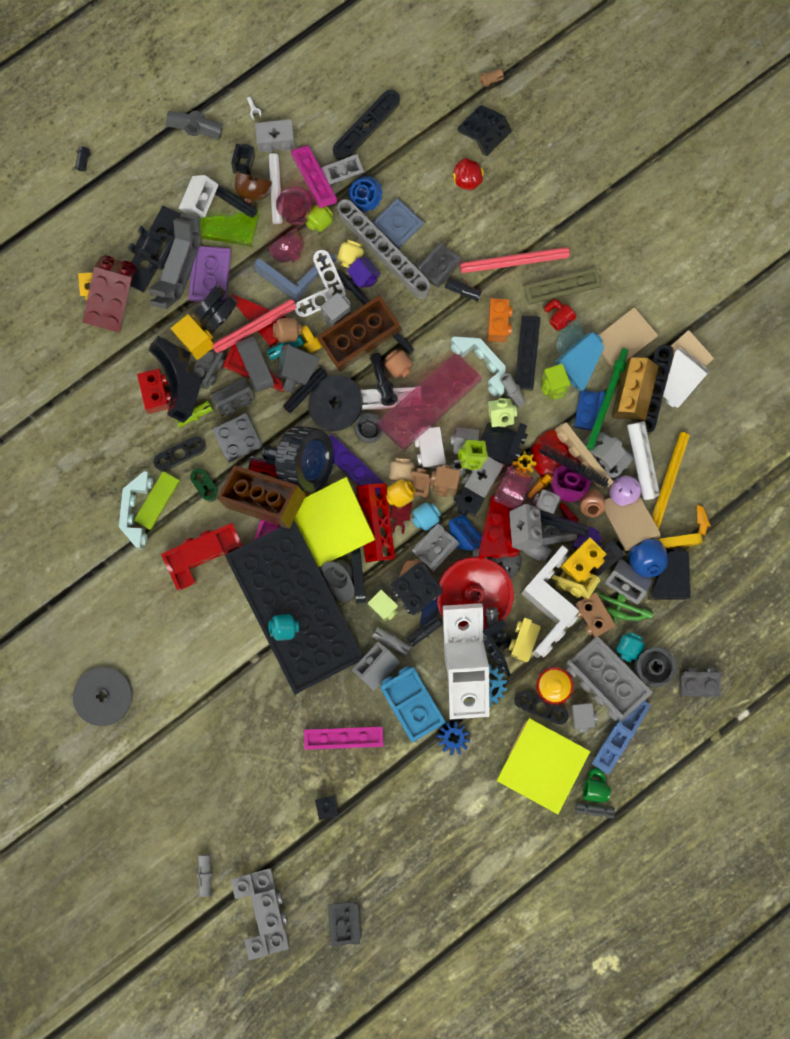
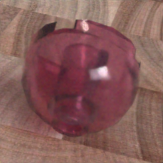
M299 186L288 187L280 193L276 200L278 214L280 216L283 215L287 219L286 222L293 225H302L307 221L314 207L312 195L306 189Z
M294 228L287 235L273 243L267 251L280 263L289 261L294 263L301 258L300 253L304 249L303 237L298 229Z

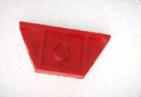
M491 495L488 501L478 559L480 560L494 556V558H501L503 556L516 557L519 554V549L512 547L511 510L493 495Z

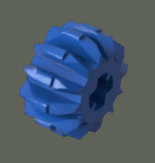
M448 722L446 723L448 731L443 727L440 728L445 734L437 735V738H444V741L439 742L438 745L446 744L442 750L443 752L451 748L450 755L454 754V748H456L458 754H461L459 747L461 746L467 750L468 747L463 742L469 743L471 741L470 739H464V736L469 735L470 732H461L465 725L457 729L458 722H454V728H451V724ZM451 733L459 736V740L457 739L458 743L449 742L448 737H451Z

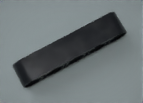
M668 345L659 346L652 358V362L659 366L658 370L663 374L661 377L656 375L654 388L658 390L659 394L652 393L649 404L654 408V412L648 411L646 420H637V422L644 421L650 426V430H647L648 436L656 427L673 357V350ZM660 352L665 353L666 356H667V358H666V359H662V358L659 356V353H660Z

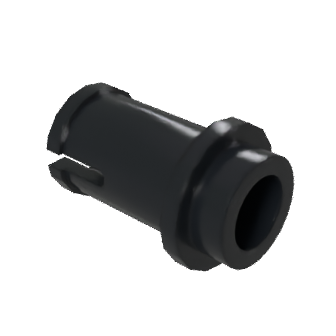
M80 146L76 150L78 155L74 168L78 171L86 172L88 157L91 156L89 148Z

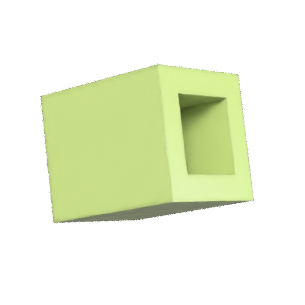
M382 590L368 602V606L384 621L387 618L391 620L398 613L396 611L398 605Z

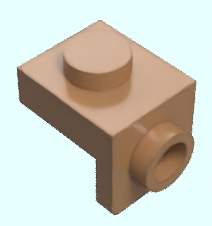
M417 468L416 472L411 471L410 475H413L411 483L416 491L414 495L428 497L432 477L431 474H427L428 470Z

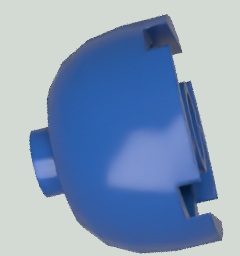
M646 539L641 541L642 544L637 547L635 544L628 554V560L634 572L646 578H652L664 572L669 558L662 542L655 539Z

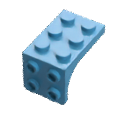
M407 666L399 671V676L393 679L390 676L382 681L380 689L412 743L446 723L419 678L415 667L410 669Z

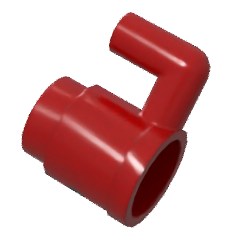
M553 299L543 307L547 314L554 308L558 310L549 320L550 325L557 332L577 319L574 311L568 305H563L558 299Z

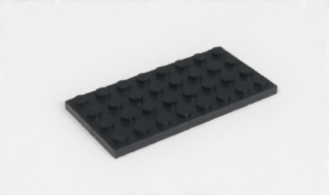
M295 521L292 522L289 529L280 527L225 555L294 695L358 663L363 658ZM275 615H292L299 624V631L295 632L293 639L277 641L273 636H270L269 621Z

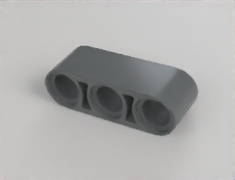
M254 336L237 342V349L256 393L273 387L272 377Z

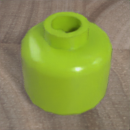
M315 205L306 213V225L311 231L322 232L333 222V213L327 206L319 208L318 205Z

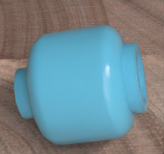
M424 502L413 510L414 518L411 520L417 529L421 527L427 531L439 523V516L441 514L433 503Z

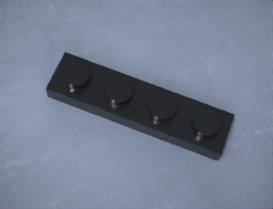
M526 315L521 317L515 383L520 386V390L533 391L541 317Z

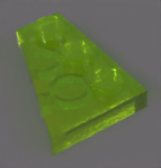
M259 211L254 218L242 215V213L231 217H224L222 215L201 218V238L252 247L259 219Z

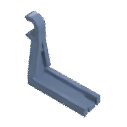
M329 253L332 262H336L337 259L335 255ZM322 256V258L318 262H322V264H324L326 256ZM260 258L254 263L255 271L295 302L302 297L319 275L314 265L297 283L298 286H296ZM320 267V270L323 271L326 267Z

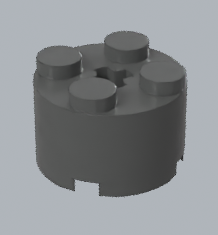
M660 647L644 650L639 655V659L634 661V674L650 688L668 684L676 674L677 664L675 658L668 651ZM655 665L659 668L658 670L651 669V666Z

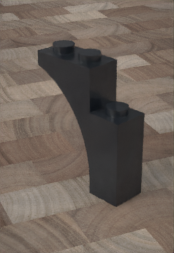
M157 336L150 344L148 351L159 361L168 378L171 397L167 415L184 423L192 416L203 379L186 371L191 356L190 352L169 342L165 338Z

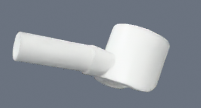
M251 96L248 97L247 100L251 107V119L254 120V113H258L261 118L260 109L255 107Z

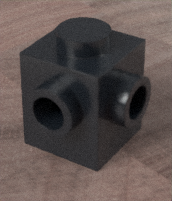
M464 487L463 491L459 490L454 498V501H456V511L464 516L468 514L475 518L485 498Z

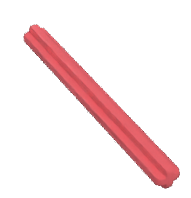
M568 247L467 261L460 264L461 273H469L569 258L570 251Z

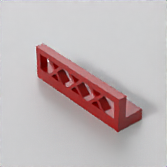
M386 483L367 484L356 487L358 502L375 538L374 541L364 545L366 563L395 559L389 504L386 498ZM375 488H380L381 497L379 499L376 497ZM379 507L383 510L382 518L378 515ZM381 526L385 529L386 534L384 537L380 534ZM384 545L388 549V556H383L382 548Z

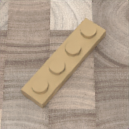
M567 422L555 428L557 437L563 443H566L569 447V452L572 456L578 458L581 466H587V468L592 469V472L595 470V473L598 472L600 477L603 475V478L605 476L606 479L609 478L607 482L609 483L607 487H609L613 481ZM594 482V484H595L597 487L604 488V486L601 487V485H598V484H596V483Z

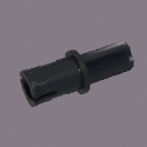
M448 278L445 284L446 289L460 294V297L463 295L476 302L479 301L482 293L481 290L470 287L467 283L463 284L451 278Z
M435 616L423 626L419 625L420 628L406 638L414 647L424 638H429V635L441 627L443 623L438 616Z

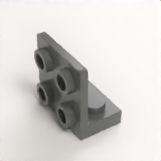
M245 378L211 395L222 416H229L235 413L237 408L241 406L247 407L255 400L254 394Z

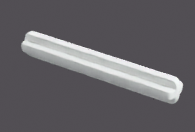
M277 153L269 154L270 181H272L273 224H282L279 156Z

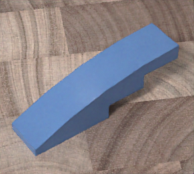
M644 701L623 722L617 720L591 764L607 774L612 771L618 758L624 752L651 706L649 703Z

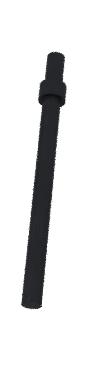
M341 269L337 270L340 280L344 283V287L351 291L363 305L368 303L370 300L356 286L353 279L349 278ZM400 333L393 336L409 355L414 352L413 347Z

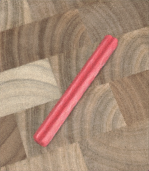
M290 299L212 344L213 349L216 353H219L296 309L295 302Z

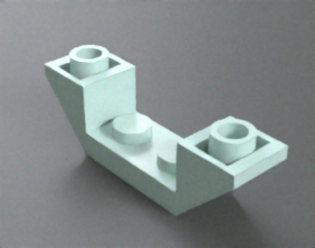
M453 337L450 348L456 355H460L463 358L475 349L474 353L479 359H484L487 363V368L492 373H496L488 381V391L494 397L502 398L504 385L500 381V377L505 374L506 366L480 338Z
M148 472L141 473L124 487L122 491L119 528L139 550H143L144 545H147L148 536L142 528H130L134 524L132 507L136 505V495L134 493L149 494V490L153 488V478Z

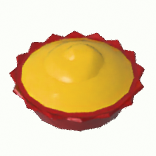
M560 667L545 669L536 680L538 696L542 697L543 701L548 702L550 705L565 703L574 692L572 676Z

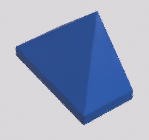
M464 515L449 521L450 534L459 542L456 549L473 551L480 547L482 536Z

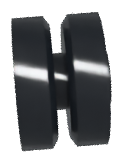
M219 285L207 295L192 314V317L198 322L203 321L208 315L210 316L204 326L210 333H213L229 318L232 310L239 303L232 296L227 297L221 303L220 301L225 296L226 291Z

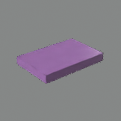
M199 247L191 269L189 301L202 302L217 285L226 291L225 296L220 302L222 303L227 298L231 248Z

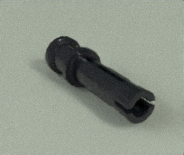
M373 353L369 358L378 381L377 391L381 394V403L384 406L393 405L398 400L397 395L393 391V382L387 376L381 354Z

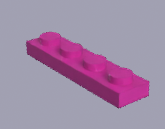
M309 146L291 150V156L318 207L322 208L337 203V198Z
M383 727L304 730V750L383 747Z

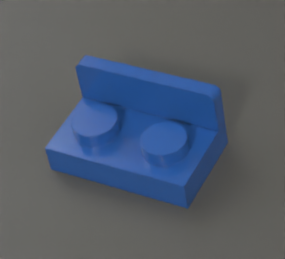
M580 391L573 428L592 431L604 399L605 391H600V393Z

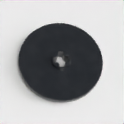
M333 375L324 378L311 392L308 405L309 413L312 420L322 429L327 431L344 430L350 427L361 413L363 406L361 390L353 380L345 376ZM339 401V404L332 405V402Z

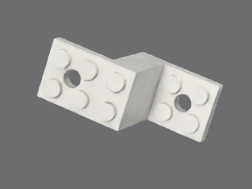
M563 545L521 593L556 624L532 652L536 658L540 656L545 657L553 648L552 642L555 641L557 643L566 633L564 628L566 626L569 628L579 618L576 616L579 610L546 583L555 573L553 568L555 566L559 568L568 558L565 554L569 550Z
M482 604L443 606L444 658L449 686L450 719L489 717V665L482 641ZM461 621L468 622L464 627L458 625ZM466 697L474 698L471 702L464 701Z

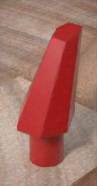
M564 503L560 504L564 518L576 522L579 521L577 516Z

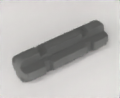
M577 803L576 813L614 818L615 808Z

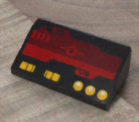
M255 456L250 457L248 470L279 479L275 461Z

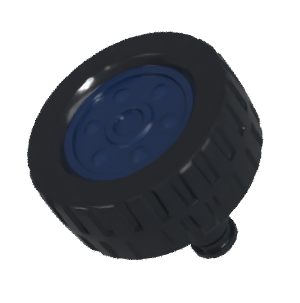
M297 426L291 428L283 435L278 447L266 445L262 450V456L264 459L275 461L276 472L280 480L298 485L302 491L313 492L320 489L328 480L333 467L334 450L331 439L323 430Z

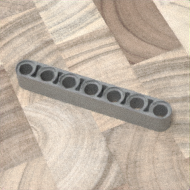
M341 200L337 205L339 219L418 299L427 298L430 293V282L350 200ZM345 208L350 210L348 213L341 212ZM356 221H361L363 223L360 226L354 225ZM368 234H374L375 238L368 239L366 236ZM386 247L388 250L381 252L379 248ZM393 260H399L401 263L398 265H394L391 262ZM410 272L414 276L411 278H406L404 275ZM423 285L426 287V290L419 291L417 287Z

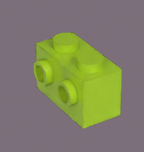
M563 364L544 370L541 378L543 395H547L548 400L554 399V401L564 398L570 387V382Z

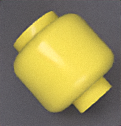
M348 240L341 244L337 259L342 262L341 266L350 268L357 258H362L364 250L361 248V244Z

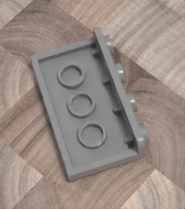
M598 636L573 659L566 662L568 667L566 671L573 678L577 677L581 681L580 685L586 692L591 691L595 695L594 700L601 707L604 705L609 710L607 713L614 721L618 719L620 722H623L653 694Z

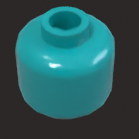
M290 614L275 615L269 621L270 636H273L277 641L291 640L294 638L295 632L299 631L298 621L294 620Z
M631 632L623 634L616 647V651L621 654L619 658L631 662L632 659H639L638 657H640L639 655L645 647V643L642 641L643 638Z

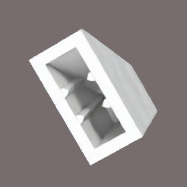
M679 347L674 354L663 397L666 398V403L671 407L677 408L680 407L710 372L708 368L682 347Z

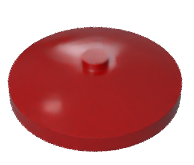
M478 556L460 559L443 572L438 582L443 589V593L436 598V602L442 617L443 606L482 604L484 631L487 629V617L484 615L486 608H498V611H500L498 621H504L511 611L514 601V589L511 579L499 564L488 558L480 560ZM461 621L458 625L464 627L468 622Z

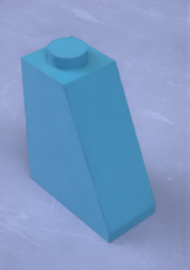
M587 333L554 362L556 365L563 364L570 383L577 391H583L586 388L604 349L603 340L597 333Z

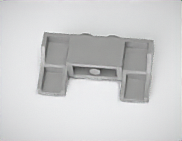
M272 868L232 878L231 883L235 899L251 895L260 934L244 940L248 959L252 960L289 949L290 946L285 924L288 923L285 911H281L282 895L281 892H277Z

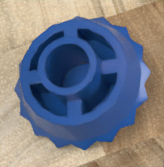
M362 176L352 182L348 197L360 211L368 212L379 206L383 191L377 179H373L371 176Z

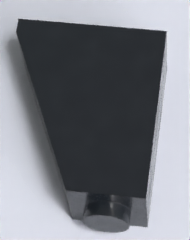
M673 548L668 552L667 567L664 572L656 576L648 600H687L691 598L689 551H683V548Z

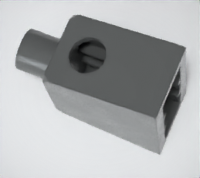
M290 345L282 346L277 376L285 379L282 390L293 393L296 384L306 385L320 358Z

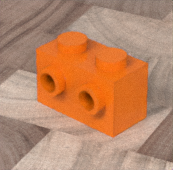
M490 299L487 341L506 342L507 336L511 335L512 324H508V319L512 317L513 306H509L510 299Z

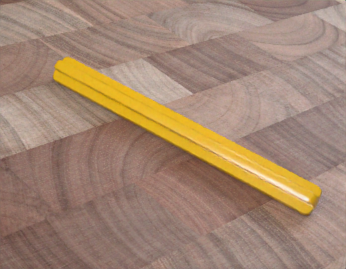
M680 432L660 495L652 514V519L658 530L690 437L685 432Z

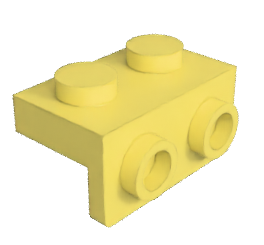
M565 571L562 572L560 577L553 575L551 578L558 590L562 592L568 591L578 598L582 596L589 599L600 582L599 577L592 574L585 582L580 580L576 583Z
M524 618L522 622L518 621L515 632L518 633L516 640H511L508 649L511 651V657L524 662L529 661L541 628L539 625L531 623L532 620Z

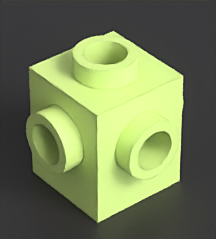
M500 398L495 401H488L489 420L492 427H506L514 424L517 409L516 405H512L511 399Z

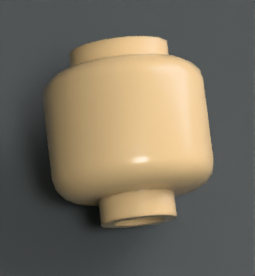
M395 458V461L390 463L389 478L395 482L400 479L411 482L413 475L410 474L411 471H414V463L410 462V459Z

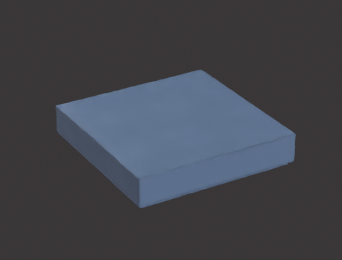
M397 198L373 224L399 250L424 225V222Z

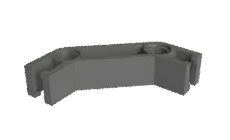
M183 213L180 215L181 219L176 218L173 220L175 239L160 280L149 288L150 295H158L150 300V305L167 309L181 298L201 244L200 217Z

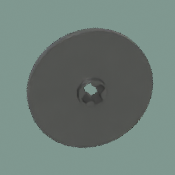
M108 667L94 668L83 674L77 681L73 691V704L76 712L84 721L96 726H107L118 722L125 716L132 701V690L126 677L119 671ZM101 691H103L104 694H107V698H104V702H102L101 699H98V695H101Z

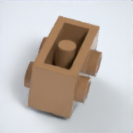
M450 465L437 466V471H433L430 486L434 487L433 492L437 493L436 495L440 497L456 496L460 470L453 469V466Z
M597 591L592 593L589 599L583 598L575 603L576 608L579 610L577 615L580 619L582 617L585 619L587 624L584 626L589 635L593 634L596 638L616 626ZM586 604H591L593 608L588 610ZM596 621H601L603 625L597 626Z

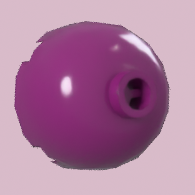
M563 465L555 469L551 479L553 493L565 502L580 500L587 493L591 483L590 479L588 480L585 476L582 477L579 473L577 474L574 470L571 471V469L566 468V466L563 467Z

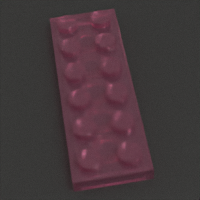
M455 353L380 419L376 426L405 451L479 384L482 377Z

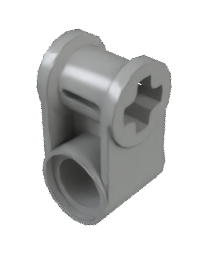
M623 446L622 448L626 453L612 468L614 472L611 474L609 473L611 469L605 466L603 468L612 481L626 469L634 458L633 454Z

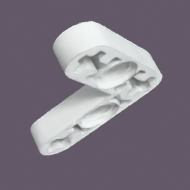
M318 250L313 255L314 265L325 290L296 303L295 313L300 317H306L321 310L320 306L315 304L317 296H323L325 302L333 297L334 289L333 287L329 289L327 285L338 281L339 285H335L336 289L342 291L341 297L346 294L332 259L325 250ZM320 253L322 256H326L325 264L328 265L330 263L331 267L325 268L323 271L320 270V267H323L322 262H317L316 260ZM326 271L334 273V279L330 282L324 278ZM308 299H311L315 310L312 311V307L306 309L305 314L299 312L300 304H310Z

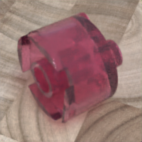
M509 466L493 501L512 510L520 507L533 477Z

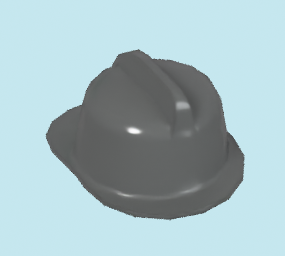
M341 558L324 563L321 567V573L331 594L342 602L352 600L355 589L351 580L353 576L351 566Z

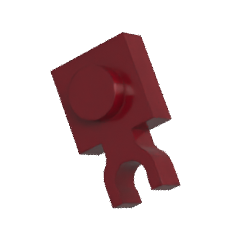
M412 502L401 508L392 505L390 519L396 520L392 527V533H395L397 526L402 527V534L405 533L403 522L410 521Z

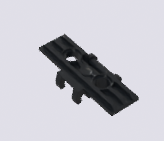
M162 206L149 231L145 230L143 226L139 227L138 232L141 236L136 245L130 243L128 247L129 251L135 254L132 263L137 266L131 283L132 288L144 293L157 269H164V264L175 239L173 220L176 218L181 219L180 213ZM164 229L167 233L158 234V231ZM163 243H167L159 259L155 261L154 259ZM148 261L149 266L147 269H141L140 263Z

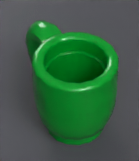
M593 768L589 772V779L584 784L583 799L592 802H608L611 787L606 784L603 771ZM598 776L601 778L602 782L598 780H593L592 777Z

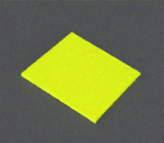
M347 477L306 497L294 518L318 568L328 561H333L375 540Z
M529 718L497 782L559 814L590 751Z

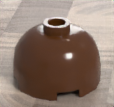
M237 172L234 186L238 195L244 197V201L254 204V201H261L269 195L272 181Z

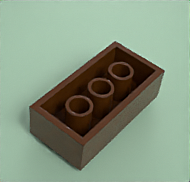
M378 295L318 335L317 339L337 369L342 371L402 331V328L382 297Z
M234 465L217 499L228 509L289 529L306 495L298 485Z

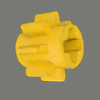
M524 451L523 455L519 456L518 461L512 463L513 466L517 467L515 473L522 472L523 476H525L527 471L531 474L533 473L531 466H536V462H532L533 454L528 456ZM522 460H525L526 467H523V464H521Z

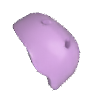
M623 475L617 477L610 485L609 496L620 506L636 502L641 495L640 484L632 476Z

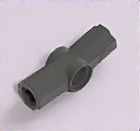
M168 111L167 127L183 129L192 136L202 134L217 140L221 138L224 125L205 119L201 112L192 111L190 114Z

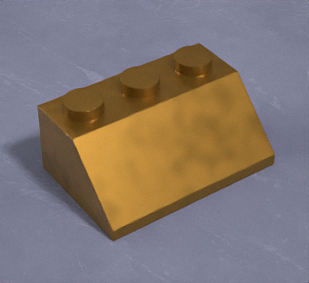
M630 358L626 362L625 369L621 374L611 415L612 418L646 420L659 367L649 358Z

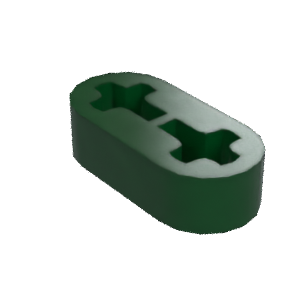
M201 468L193 470L190 479L201 497L207 502L215 501L219 492L208 474ZM196 474H204L202 477L205 482L204 484H201L199 480L195 481L197 478ZM206 486H208V488L211 491L214 490L212 493L213 496L211 498L210 496L205 497L207 492L204 488Z

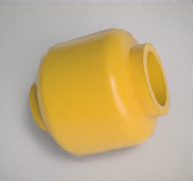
M400 479L387 488L388 495H386V498L391 505L401 508L414 499L416 491L410 481Z

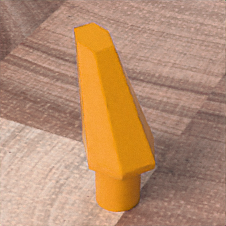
M547 473L543 478L540 477L528 493V497L533 498L537 493L548 488L552 475Z
M697 505V524L700 525L698 533L706 535L707 527H711L704 507Z

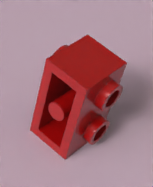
M159 368L138 373V382L146 412L151 414L169 409L171 396L170 392H166L165 385L168 384L166 374H162Z

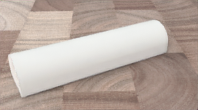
M644 421L631 423L627 427L642 499H654L660 495L646 425Z

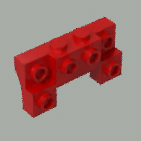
M233 523L212 532L211 530L204 531L200 534L201 537L194 540L193 538L186 539L182 542V545L161 554L177 591L196 584L191 569L243 546Z

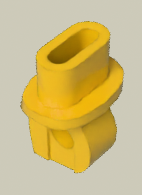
M307 325L301 326V335L305 340L302 347H306L309 354L320 349L322 345L317 337H313Z

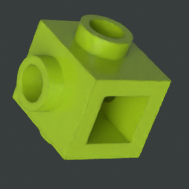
M466 440L462 449L458 452V459L461 461L462 468L481 469L488 458L485 441Z

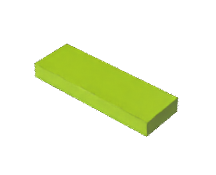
M163 471L134 521L152 530L179 485L180 480Z

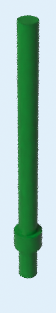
M626 348L621 349L618 360L614 363L612 377L586 448L589 450L594 449L620 374L625 369V360L629 352Z

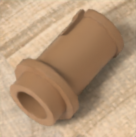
M501 68L489 73L483 72L479 79L482 86L488 87L491 83L504 80V75Z

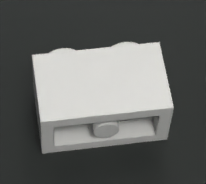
M206 175L192 176L179 209L186 214L205 218L218 184Z
M440 427L417 430L414 442L415 447H419L420 454L417 455L418 466H422V469L432 470L437 469V466L446 465Z

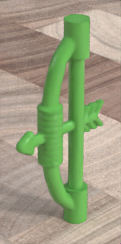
M597 591L602 600L617 605L616 609L607 608L616 624L617 618L623 621H640L645 618L651 619L653 616L652 611L624 603L626 597L620 593L616 600ZM621 607L639 613L640 616L627 615L619 610Z

